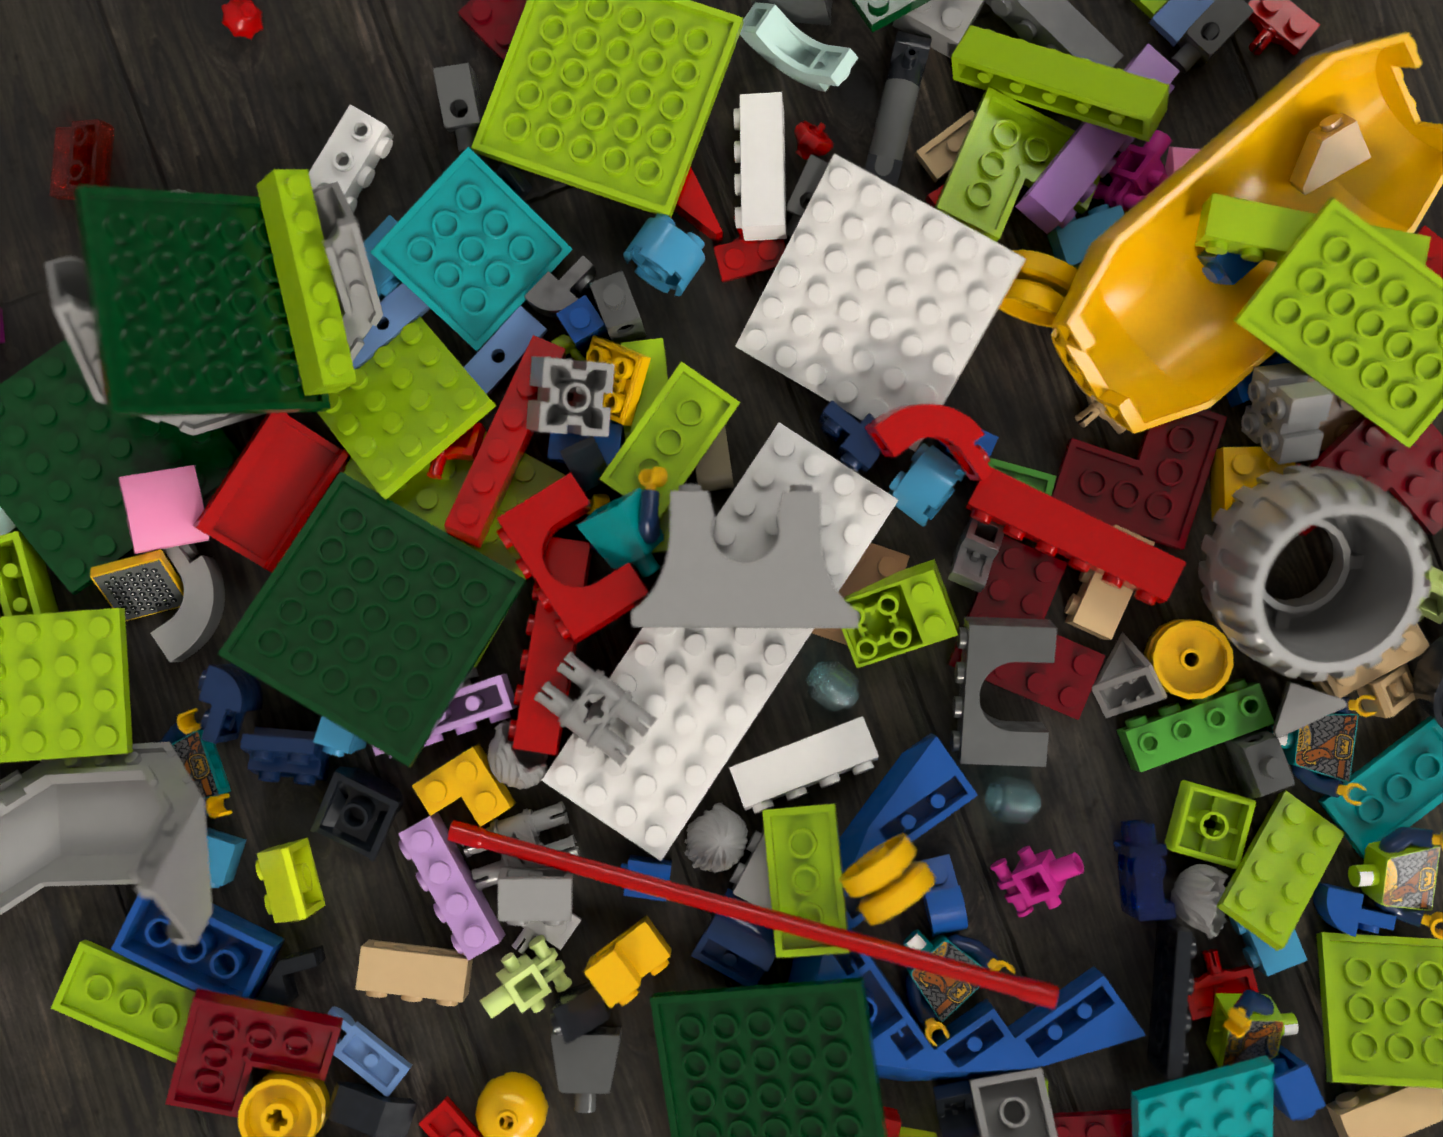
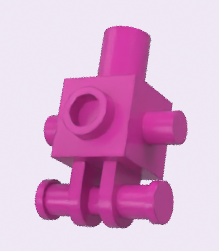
M1155 130L1150 141H1146L1143 147L1130 144L1118 158L1113 157L1117 161L1109 171L1113 182L1110 186H1107L1099 181L1093 198L1097 200L1103 199L1105 204L1111 207L1120 205L1123 211L1132 209L1168 178L1160 158L1171 144V138L1166 133Z
M1026 846L1017 852L1021 860L1013 873L1007 865L1006 858L999 859L990 866L991 870L995 871L999 878L997 885L1000 890H1007L1004 897L1008 903H1013L1018 917L1030 914L1034 910L1032 905L1045 901L1049 909L1056 908L1062 903L1058 895H1060L1068 878L1084 873L1082 859L1076 852L1056 859L1051 849L1034 854L1030 846Z

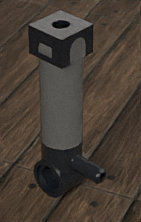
M902 31L897 32L864 168V170L895 187L898 185L903 164L902 160L932 38Z

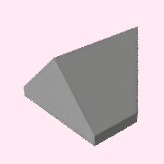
M1122 632L1092 687V691L1105 718L1163 700L1167 697L1152 664Z
M1285 681L1272 730L1277 738H1280L1347 707L1344 699Z

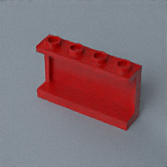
M267 413L193 526L272 573L327 492L333 479L337 477L340 471H345L348 463L346 459L349 453L288 416V413Z

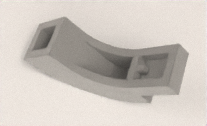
M194 543L163 549L179 572L184 586L183 601L177 613L150 633L169 662H183L200 650L214 634L224 610L225 588L219 566L214 557L201 555L197 558L196 556L199 552Z

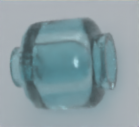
M838 660L818 662L811 669L806 679L809 696L830 712H838L843 708L849 709L859 698L860 693L857 691L859 679L857 675Z
M1002 776L998 777L988 786L985 793V806L996 821L1021 825L1027 824L1032 820L1034 814L1039 812L1041 797L1030 780Z

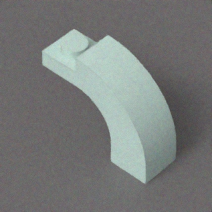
M755 2L743 19L744 24L740 36L770 64L794 80L813 89L826 92L830 85L839 87L841 82L849 76L852 66L858 59V56L851 48L826 45L807 36L793 25L775 4Z

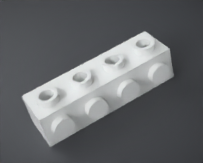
M782 92L740 94V108L734 109L733 112L735 130H740V141H734L735 163H741V174H735L734 176L736 196L741 195V207H735L736 229L742 228L745 241L787 239L785 127Z
M350 104L309 171L312 190L323 185L338 182L352 212H354L357 206L356 198L362 188H367L371 184L375 175L374 168L380 158L384 159L392 148V138L394 136L388 127Z
M862 716L729 767L745 810L753 809L754 814L762 812V810L774 807L773 800L786 796L787 800L790 801L806 795V787L819 783L820 787L824 788L841 781L840 774L850 770L853 771L854 775L874 768L872 762L878 760L879 755Z

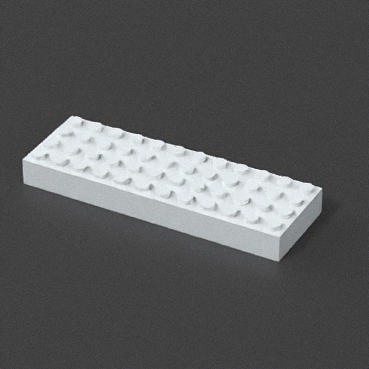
M779 422L716 516L714 527L715 545L722 554L737 562H753L763 558L773 549L778 539L776 517L783 491H790L791 485H812L813 491H821L822 550L828 573L839 592L893 510L898 499ZM643 627L609 679L625 692L629 690L633 696L631 700L653 717L655 716L657 720L650 727L638 718V721L649 728L648 732L642 737L619 717L611 719L608 723L611 725L609 729L629 745L635 747L629 756L616 747V750L627 757L621 766L596 746L588 748L586 746L587 743L573 732L541 781L661 861L814 628ZM605 696L603 699L592 703L588 714L589 717L586 721L596 715L603 717L605 712L602 711L601 706Z

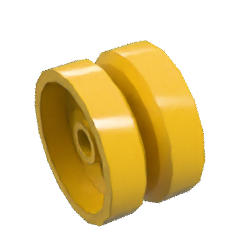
M1023 249L1013 250V252L1026 258V261L998 309L1022 321L1053 328L1052 324L1078 270L1067 262L1047 254Z
M1171 620L1159 626L1149 637L1144 650V656L1152 664L1164 691L1185 699H1204L1218 692L1229 680L1234 666L1233 650L1226 636L1215 626L1198 620ZM1192 652L1193 655L1189 657L1192 662L1186 665L1184 661L1185 656Z
M906 834L894 836L873 848L848 867L839 878V882L849 896H863L858 909L870 925L879 924L900 913L917 901L935 883L936 877L925 862H912L917 850Z
M270 1071L242 1101L238 1111V1128L242 1137H315L326 1122L327 1117L325 1115L330 1103V1095L324 1081Z

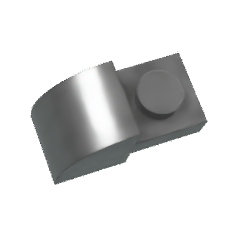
M582 256L560 280H557L548 271L524 297L528 304L538 313L547 317L558 318L556 313L578 300L575 297L577 292L583 294L590 288L589 283L595 281L593 277L596 274L595 268L587 258Z
M971 517L951 561H953L948 579L981 593L986 585L993 560L999 552L1004 536L1002 532L1004 526L991 521L990 525H987Z

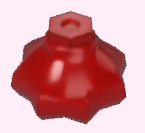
M230 0L221 6L223 12L222 24L230 29L234 37L243 36L252 40L257 32L263 30V11L252 0Z
M803 120L800 124L796 125L794 130L798 142L796 153L801 158L808 160L810 155H826L833 148L834 142L823 131L826 127L825 124L820 122L817 127L815 124Z

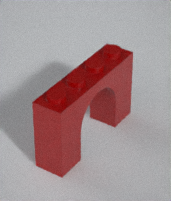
M569 473L497 517L501 528L496 533L507 550L513 546L520 558L515 563L526 579L532 576L538 584L539 588L534 592L545 610L551 606L559 618L553 622L564 640L571 636L575 644L641 604L649 596V593L630 563L625 564L595 584L586 587L564 585L549 574L544 560L548 542L561 528L591 511L590 501L573 475Z

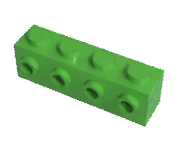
M1245 678L1233 680L1224 685V691L1212 694L1204 699H1192L1191 703L1180 706L1178 702L1160 707L1158 709L1159 714L1153 717L1146 718L1144 714L1126 720V726L1117 729V733L1131 769L1143 772L1274 724L1260 683L1246 682Z

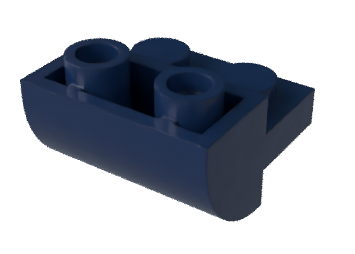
M832 400L819 418V422L823 424L820 429L834 442H837L838 439L844 442L836 453L841 458L839 462L863 476L876 461L881 451L865 429V426L875 418L868 413L862 422L859 423Z
M234 664L209 665L208 670L203 671L198 682V690L201 691L198 700L212 704L211 709L206 710L201 721V729L204 730L201 740L216 744L238 739L246 712L261 710L263 706V692L256 677Z
M255 727L254 735H242L240 748L250 754L248 770L258 775V780L278 783L280 782V777L294 778L293 783L309 786L315 785L316 780L327 781L330 754L322 751L323 745L313 742L316 732Z
M729 888L724 894L726 897L750 903L733 894V891ZM713 913L691 956L744 986L757 985L764 972L768 971L776 957L774 930Z

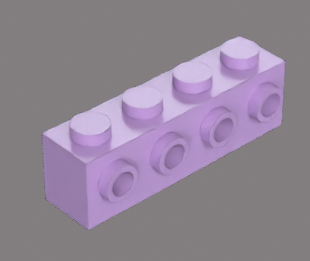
M507 674L459 689L425 746L444 740L442 733L455 729L457 735L477 729L476 721L489 717L492 724L511 717L509 710L518 706L514 705L515 697ZM373 747L375 756L384 753Z
M436 812L399 833L398 835L401 838L399 847L407 860L412 859L418 869L416 877L422 889L426 892L429 890L436 902L433 904L437 917L442 923L447 922L453 932L451 941L459 954L464 953L469 961L500 943L506 934L483 892L477 890L475 886L477 882L473 880L472 873L457 845L454 842L448 841V829L439 813Z

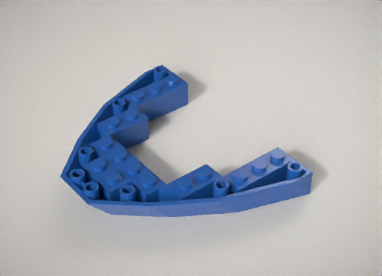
M928 734L899 756L840 836L843 873L867 852L894 836L906 834L911 842L978 796L936 735ZM844 889L848 930L854 932L852 928L865 920L858 909L863 896L851 897ZM854 951L839 954L797 956L793 958L788 983L856 977L864 978L878 1076L881 1079L930 1081L987 1078L1036 1069L1146 1036L1106 977L1094 966L1059 990L1054 1009L1038 1005L1008 1027L988 999H984L946 1026L950 1034L949 1039L945 1036L943 1030L932 1036L937 1047L928 1041L924 1031L872 956Z

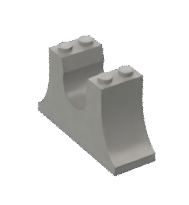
M683 484L679 485V491H670V539L666 561L652 592L637 608L632 610V626L658 628H858V611L853 609L839 594L825 564L821 542V491H813L812 485H791L790 491H783L776 517L778 528L777 542L766 556L753 562H737L729 559L719 551L714 542L716 520L708 491H702L701 485Z

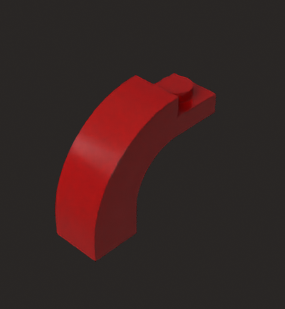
M937 404L900 406L883 413L865 426V429L885 457H896L916 441L931 437L942 442L950 450L970 480L984 481L994 473L988 465L990 458L986 451L980 445L974 444L985 433L972 419L953 408Z

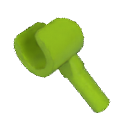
M561 335L552 340L551 343L565 348L566 355L570 353L575 361H586V358L576 348L569 336Z

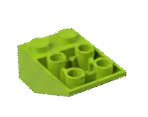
M935 559L901 570L843 597L853 609L858 611V628L842 629L856 668L958 635L959 623Z

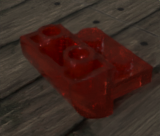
M100 119L72 121L71 127H56L49 196L59 200L75 199L74 190L78 185L110 187L115 128Z

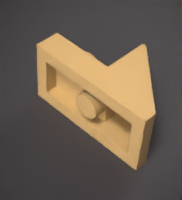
M1407 663L1357 689L1359 697L1370 694L1377 698L1375 700L1364 699L1362 701L1364 710L1366 712L1377 711L1376 714L1372 715L1377 717H1393L1415 700L1413 678Z

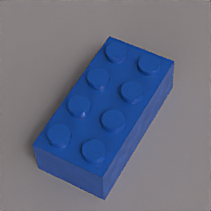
M138 894L111 948L112 951L196 991V988L256 1000L285 941L284 938L212 903V914L198 943L175 944L167 935V928L171 921L153 898H142Z

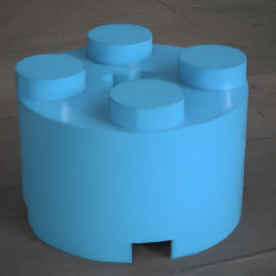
M657 214L655 218L651 217L646 220L623 253V257L627 264H629L631 259L638 266L634 272L648 284L664 293L674 289L676 290L675 296H681L705 261V255L702 251L705 243L696 234L691 232L686 234L677 228L675 222L668 215Z
M923 443L911 458L913 462L907 474L904 471H900L891 482L889 494L898 499L895 505L919 525L925 527L928 519L932 520L955 491L953 485L957 480L961 482L966 473L959 464L935 446L929 447Z

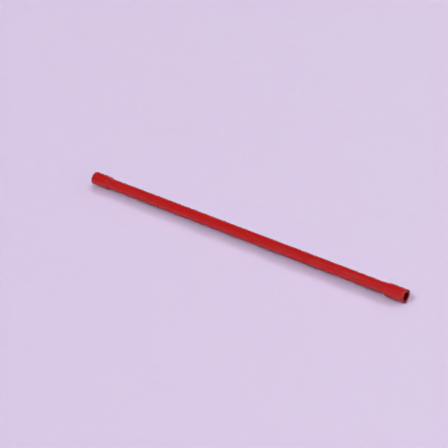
M453 820L448 831V841L461 845L494 851L1016 996L1023 1001L1054 1009L1057 1003L1059 986L997 972L487 831L483 827Z

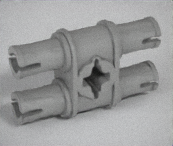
M570 652L564 660L572 665L575 671L562 662L556 671L562 673L582 689L581 693L583 695L579 700L575 699L573 701L553 686L550 681H547L541 689L553 699H550L541 691L537 693L534 700L559 717L558 722L560 726H566L587 743L586 746L588 748L596 746L621 766L627 757L616 750V747L627 756L631 754L635 747L629 745L609 729L611 725L608 723L612 718L616 719L619 717L637 731L640 736L644 737L649 728L638 721V718L650 727L657 718L631 700L633 697L629 690L625 692L605 676L603 670L595 672ZM605 696L601 706L602 711L605 712L603 717L596 715L586 721L591 710L587 706L588 702L595 703Z
M562 801L534 812L532 809L528 810L526 808L523 809V813L502 820L494 819L490 823V827L485 828L490 832L516 839L519 838V840L580 856L579 847L575 846L577 841L574 835L547 845L540 843L538 837L541 831L569 823L567 812L553 817V815L564 812L565 806ZM466 846V849L463 851L466 857H471L486 849ZM502 854L500 861L472 869L473 880L478 879L475 886L478 891H481L484 888L498 884L501 868H544L548 866Z

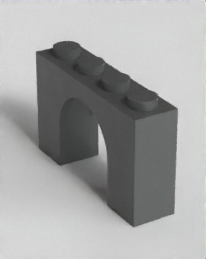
M964 616V627H958L957 647L962 649L961 662H956L955 682L960 683L959 696H954L952 707L953 717L958 718L957 731L952 730L950 737L951 752L956 753L960 764L1046 767L1049 732L1042 722L1004 721L993 718L981 709L979 695L981 686L988 674L1003 664L1010 662L1054 663L1057 627L1050 619Z

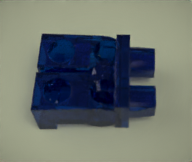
M1144 820L1120 821L1122 840H1113L1114 851L1119 853L1117 863L1122 911L1138 921L1176 918L1175 903L1164 899L1162 879L1166 873V865L1161 856L1167 855L1166 844L1156 841L1155 824L1145 823Z

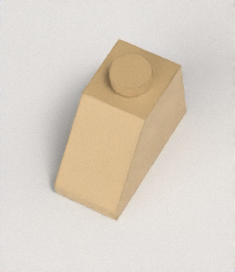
M1342 112L1324 118L1318 127L1309 131L1289 179L1294 188L1307 195L1371 158L1357 121Z

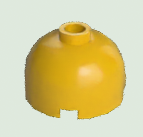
M505 1073L490 1080L478 1097L475 1112L478 1129L483 1137H537L546 1121L548 1102L538 1081L524 1073Z

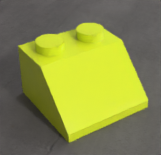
M308 837L267 848L257 853L258 860L255 862L256 873L261 881L264 880L267 892L264 897L265 907L268 914L273 915L275 923L306 919L325 906Z

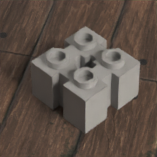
M532 356L530 386H538L537 401L528 400L526 429L538 432L567 434L568 425L569 433L608 437L611 408L602 407L603 393H612L615 364ZM567 392L574 393L573 401L566 400Z
M1292 363L1254 367L1252 380L1248 386V396L1252 401V405L1246 406L1245 414L1241 420V431L1256 444L1261 443L1263 451L1278 464L1318 459L1324 434L1319 430L1320 421L1327 420L1333 394L1317 381L1307 382L1308 375Z

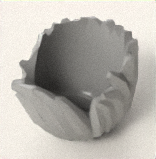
M503 720L496 726L495 737L489 744L487 758L491 772L500 783H506L508 787L520 790L537 785L547 773L546 760L548 755L512 749L513 742L508 741L511 720L509 722Z
M722 803L714 804L712 810H705L703 816L697 817L688 825L686 830L688 832L687 839L685 840L687 850L684 853L688 856L689 860L693 861V868L699 867L701 870H708L714 873L728 870L732 865L738 863L740 857L744 855V849L748 842L746 837L748 830L744 820Z
M1196 864L1187 868L1178 876L1171 891V904L1183 921L1206 933L1207 937L1212 939L1220 933V929L1222 930L1224 927L1223 924L1227 922L1224 918L1225 913L1217 907V903L1226 889L1223 884L1229 876L1210 865Z

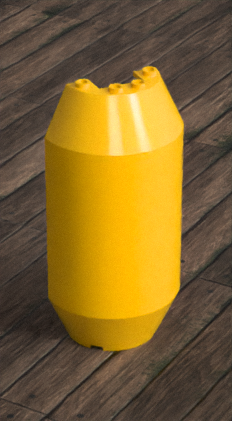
M1399 33L1308 58L1089 245L1052 324L1054 329L1051 333V338L1060 359L1074 380L1089 397L1094 395L1097 401L1105 407V413L1119 425L1135 434L1211 408L1254 371V367H1258L1275 353L1273 349L1233 320L1276 267L1277 262L1262 260L1234 285L1212 283L1202 271L1204 266L1197 256L1205 250V247L1195 246L1202 205L1213 193L1314 214L1321 210L1329 198H1334L1369 225L1408 233L1416 231L1443 184V124L1421 121L1416 110V102L1409 94L1403 80L1404 75L1400 67L1417 69L1422 65L1416 51L1417 45L1409 33ZM1343 112L1357 121L1371 158L1304 195L1291 185L1289 179L1308 133L1318 127L1324 118Z

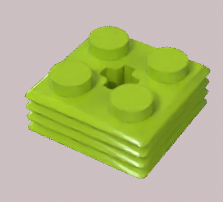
M1182 780L1164 847L1176 853L1237 869L1242 859L1256 801ZM1211 817V820L1216 822L1215 828L1207 829L1204 827V821L1209 820Z

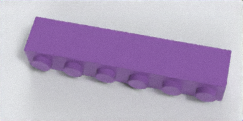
M1149 43L1124 69L1128 73L1148 79H1156L1161 83L1170 85L1169 94L1175 88L1171 82L1180 72ZM1083 121L1015 207L1046 234L1057 226L1063 229L1076 215L1077 211L1073 209L1078 201L1081 203L1085 202L1097 188L1093 183L1099 175L1103 178L1117 162L1113 158L1118 150L1121 153L1125 151L1135 138Z

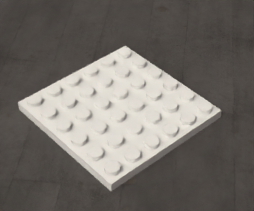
M834 154L735 347L829 402L833 400L843 410L860 420H863L868 413L876 419L883 413L900 406L915 404L944 405L1025 263L1026 258L841 156ZM925 438L916 441L908 448L917 451Z

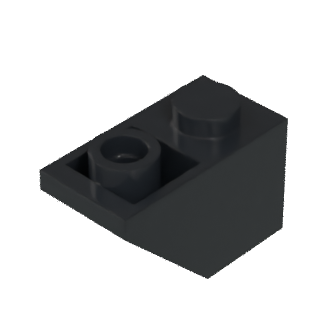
M588 981L560 992L553 1007L554 1013L550 1014V1020L556 1035L562 1034L564 1042L567 1044L609 1020L612 1009L609 1008L593 984Z

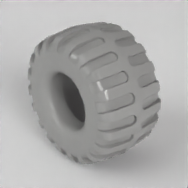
M1303 465L1289 466L1284 468L1283 474L1271 471L1257 477L1258 485L1252 489L1246 486L1238 489L1232 495L1236 501L1227 511L1220 508L1212 519L1217 524L1213 534H1205L1201 549L1206 553L1207 557L1205 561L1199 562L1198 575L1205 585L1201 589L1205 605L1211 611L1212 617L1218 626L1240 651L1291 678L1300 676L1307 681H1325L1328 674L1336 679L1353 676L1356 673L1355 668L1361 665L1370 669L1383 661L1380 655L1387 649L1396 650L1403 644L1406 639L1402 637V634L1410 623L1416 626L1421 618L1422 611L1418 609L1421 598L1429 597L1431 582L1424 577V572L1432 569L1430 552L1422 546L1426 541L1424 533L1419 524L1411 519L1409 511L1377 485L1360 476L1322 466H1315L1313 468ZM1311 524L1325 529L1333 544V561L1324 580L1316 589L1300 598L1281 600L1268 595L1264 587L1265 580L1271 564L1283 546L1295 534Z

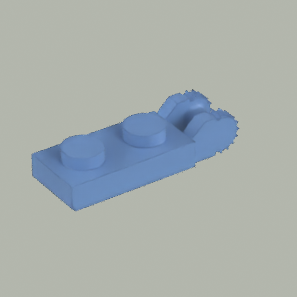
M332 1006L328 1015L343 1018L342 1029L347 1032L342 1040L338 1037L333 1054L388 1097L412 1067V1064L358 1021L355 1023L353 1018L348 1013H345L344 1010Z

